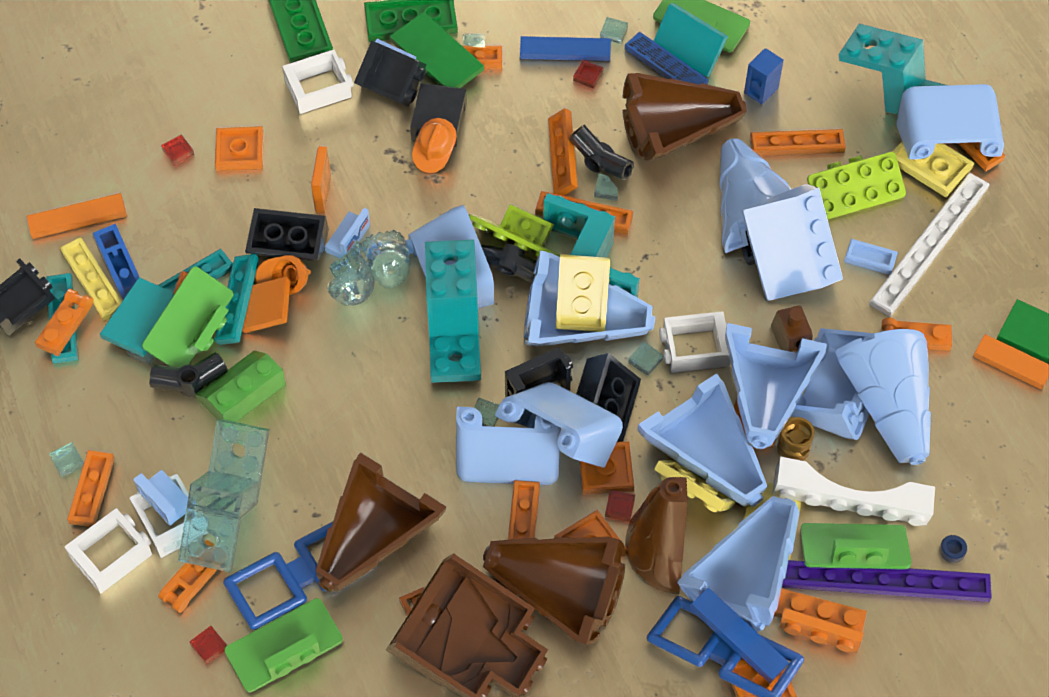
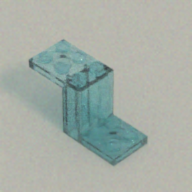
M223 419L216 421L209 471L190 484L178 561L230 572L233 569L241 518L258 503L270 429ZM239 443L244 446V456L239 457L233 452L234 444ZM210 533L215 537V546H208L204 543V534Z

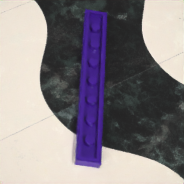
M788 560L786 577L782 583V588L981 602H990L992 599L991 576L986 573L912 568L807 567L804 561Z

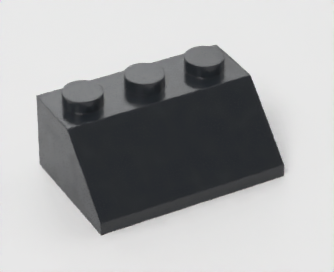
M254 208L245 253L274 257L293 255L301 260L319 261L325 251L329 231L326 216Z
M609 353L587 358L576 395L617 415L621 419L623 428L617 442L624 441L641 378Z

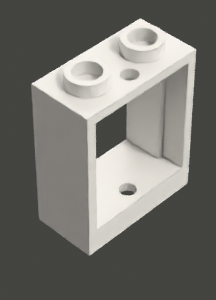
M335 50L282 66L285 83L300 114L352 97L351 88L354 87L350 74L345 73L344 61L342 57L338 58ZM333 70L339 84L308 94L304 93L299 82L300 80Z
M724 312L664 318L663 328L659 329L661 343L665 342L666 349L663 351L664 362L669 364L671 373L730 367L731 361L725 341L726 322ZM713 331L716 353L676 356L673 335Z
M178 474L171 477L168 476L192 501ZM138 491L134 496L130 497L137 516L161 558L208 534L206 524L195 506L188 511L192 519L157 536L144 510L152 506Z
M117 508L65 546L70 559L100 594L152 555L149 548L151 544L150 539L143 531L138 533L134 528L136 525L127 513L122 515ZM120 525L135 542L136 546L100 572L85 555L84 551Z

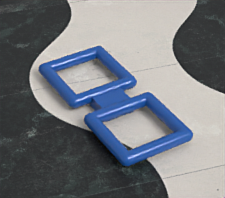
M333 521L295 541L294 547L300 555L299 558L286 564L279 552H273L224 579V586L250 629L256 630L307 601V596L302 588L315 581L317 584L319 582L316 575L317 562L307 546L326 537L328 528L332 527ZM274 564L294 597L256 617L236 584ZM318 584L322 591H326Z
M676 596L646 637L649 643L697 667H702L708 658L723 665L718 672L721 679L757 697H781L804 662V657L801 654L760 635L786 660L790 661L770 691L732 672L742 657L715 632H713L698 654L660 636L680 608L696 615L689 608L692 601L682 596Z

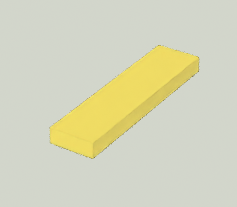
M82 237L60 247L62 255L86 294L93 298V305L102 320L110 319L122 301Z

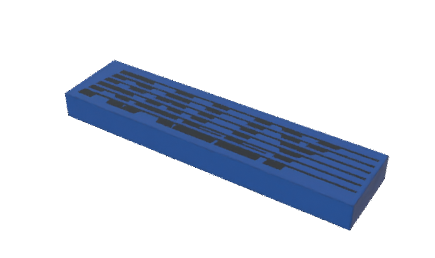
M638 32L625 44L626 51L666 79L672 78L698 85L701 83L708 85L709 80L641 32Z

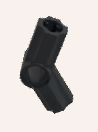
M585 124L570 135L569 140L583 154L585 165L594 173L604 171L622 180H627L631 176L634 162L614 153V150L608 144L600 142Z
M505 244L504 248L481 245L490 268L497 269L508 276L516 275L530 283L533 282L537 261L524 255V251L521 248L512 244Z
M214 352L193 366L185 365L181 368L154 365L151 368L149 384L152 388L181 391L183 395L193 397L202 389V386L226 373L228 369L221 356Z

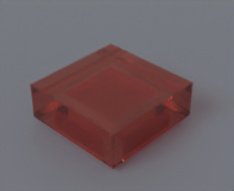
M583 60L573 75V81L594 89L603 74L604 68Z
M182 134L161 145L162 150L173 165L194 155L192 147Z
M610 490L605 517L630 521L636 495Z
M209 626L189 641L190 646L205 664H208L224 652L227 646L212 626Z

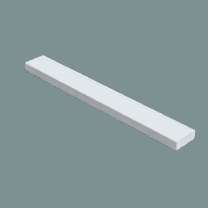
M970 172L870 300V306L888 317L892 316L987 191L989 183Z

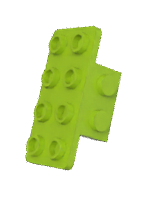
M888 152L867 159H863L862 155L848 159L849 164L841 165L840 161L828 164V170L814 173L807 177L809 185L820 189L827 219L900 199L906 195L897 157L894 152Z
M509 204L500 225L483 217L469 214L474 227L488 232L493 230V236L509 242L514 240L516 241L514 245L525 251L534 252L536 250V256H539L540 251H545L560 257V253L545 247L554 224L511 204Z

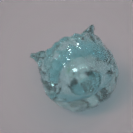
M395 230L391 232L386 231L385 233L378 232L376 235L371 234L370 237H366V240L362 242L363 246L361 249L366 254V261L374 279L380 286L388 289L403 284L411 268V259L405 244V238L400 232Z
M358 240L354 242L347 254L329 266L335 279L329 282L327 286L328 292L337 302L346 306L358 305L367 300L372 294L375 284L372 270L360 254L362 243Z

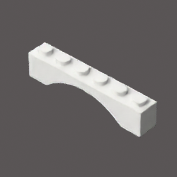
M780 457L775 469L772 496L802 501L811 506H828L837 511H853L862 516H879L888 521H905L913 526H926L933 516L935 487L908 482L900 487L886 491H859L840 486L826 479L806 461Z

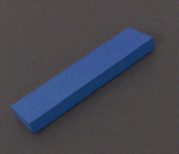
M520 37V59L610 61L611 38Z
M709 587L691 603L689 608L767 682L771 683L789 665V662Z

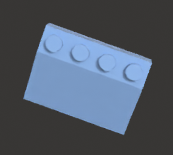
M804 184L741 209L767 301L823 288L843 279L818 187Z

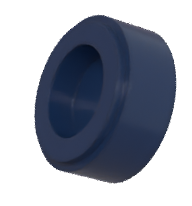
M957 535L946 536L939 547L940 555L948 562H960L967 553V544L963 538Z

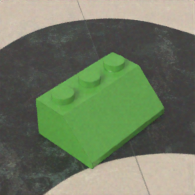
M254 350L228 369L226 373L217 377L197 392L195 397L228 429L286 385L283 369L267 353Z

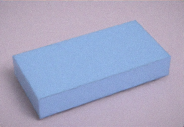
M851 239L844 262L890 275L898 252Z

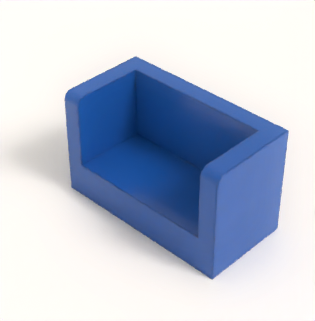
M766 48L763 49L748 64L744 94L763 105L779 88L784 59Z

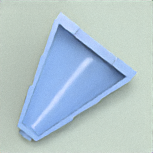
M729 139L721 147L719 183L720 190L722 191V246L725 253L748 245L745 232L746 226L741 209L792 189L783 178L770 168L769 164L740 139Z
M540 251L534 269L535 276L530 286L526 308L524 338L528 340H525V345L540 347L570 342L580 343L598 339L608 341L646 335L649 330H653L655 324V316H652L653 306L622 288L608 284L605 331L555 329L560 257L553 253Z
M727 323L725 341L732 365V376L738 394L737 404L746 437L753 447L764 449L773 444L794 412L796 402L806 389L811 376L826 353L827 344L802 339L797 353L751 344L749 340L752 328Z
M911 329L888 330L874 333V338H868L864 342L862 338L856 339L836 350L838 362L858 392L859 398L874 419L876 428L898 462L910 463L911 465L924 463L926 461L925 458L930 453L931 412L929 411L930 387L928 386L929 359L927 340L924 334Z
M717 373L699 384L692 398L664 416L658 411L638 425V432L649 443L675 459L683 467L705 479L706 484L744 507L748 505L754 507L763 500L762 494L767 488L766 481L754 449L748 443L740 418L736 415L725 384Z
M772 496L738 524L739 527L716 544L709 553L688 569L677 583L686 596L693 602L709 587L755 631H762L765 626H769L778 607L783 579L786 577L789 555L793 552L800 513L796 502L788 498L783 499Z

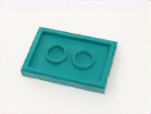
M670 3L653 41L705 77H709L728 36L675 3Z
M139 277L100 332L101 339L144 357L147 352L142 349V343L173 297V292Z

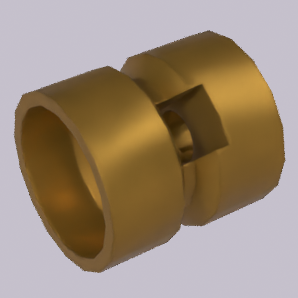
M801 417L788 419L780 432L777 450L781 457L804 461L809 456L815 435L811 422Z

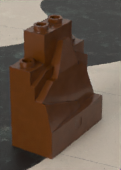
M453 553L443 559L386 648V651L440 686H446L462 697H486L491 690V686L488 685L490 682L510 696L520 697L521 694L525 695L531 688L533 681L530 679L534 672H539L547 661L545 654L548 649L521 632L522 629L526 631L533 622L534 616H532L535 608Z

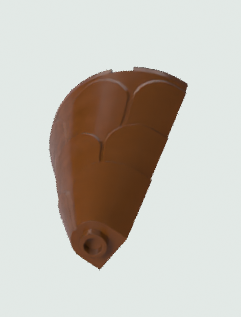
M641 73L627 74L624 82L622 98L626 99V109H622L626 134L636 155L644 157V160L661 158L685 145H690L706 135L711 136L739 121L747 112L746 103L742 100L739 91L702 83L698 85Z
M360 452L357 459L353 462L343 496L340 497L332 527L328 528L316 568V575L319 579L318 584L327 592L332 590L340 591L377 567L378 562L405 546L410 539L437 522L445 513L446 506L426 493L418 499L384 477L382 465Z
M687 477L666 478L652 489L641 507L632 516L625 539L626 555L634 572L646 580L647 584L651 587L671 594L680 593V586L677 582L681 578L688 503Z
M609 536L573 539L564 537L539 540L534 537L491 541L490 545L485 549L483 568L512 593L521 596L543 617L550 619L572 639L582 644L590 645L600 637V633L597 631L600 626H607L616 607L626 565L621 563V556H625L626 552L621 540Z

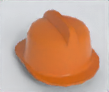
M435 118L423 125L412 152L413 162L418 169L426 173H434L444 168L457 137L452 123L446 119Z
M293 255L268 259L262 262L255 274L256 284L286 276L290 280L289 295L299 292L305 286L311 270L307 269L305 264Z

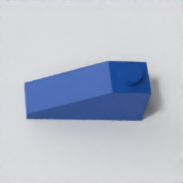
M116 224L94 232L92 237L122 300H124L138 280L139 274Z

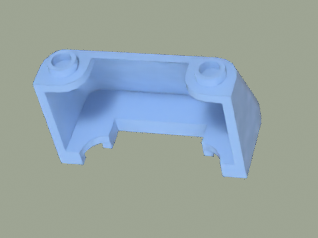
M990 85L915 86L903 93L896 126L909 159L929 157L935 149V144L980 142V151L985 156H1002L1004 141L997 98Z
M464 205L450 209L408 234V240H405L408 253H413L414 257H418L426 278L425 242L474 239L479 309L494 304V281ZM453 260L445 262V264L447 265H453L456 263V261Z
M820 329L814 341L826 343V353L811 376L804 394L796 402V407L791 417L805 418L813 426L843 438L859 439L870 413L838 362L835 351L856 339L862 338L864 342L868 338H874V333Z
M550 382L506 397L500 403L495 414L496 417L503 421L517 423L528 428H534L535 419L538 415L562 428L557 439V446L562 453L573 459L605 468L623 428L622 421L617 415Z
M457 407V475L466 482L514 484V480L540 482V485H551L559 476L560 450L557 446V439L561 428L538 415L535 419L534 428L482 426V415L479 410L472 407Z

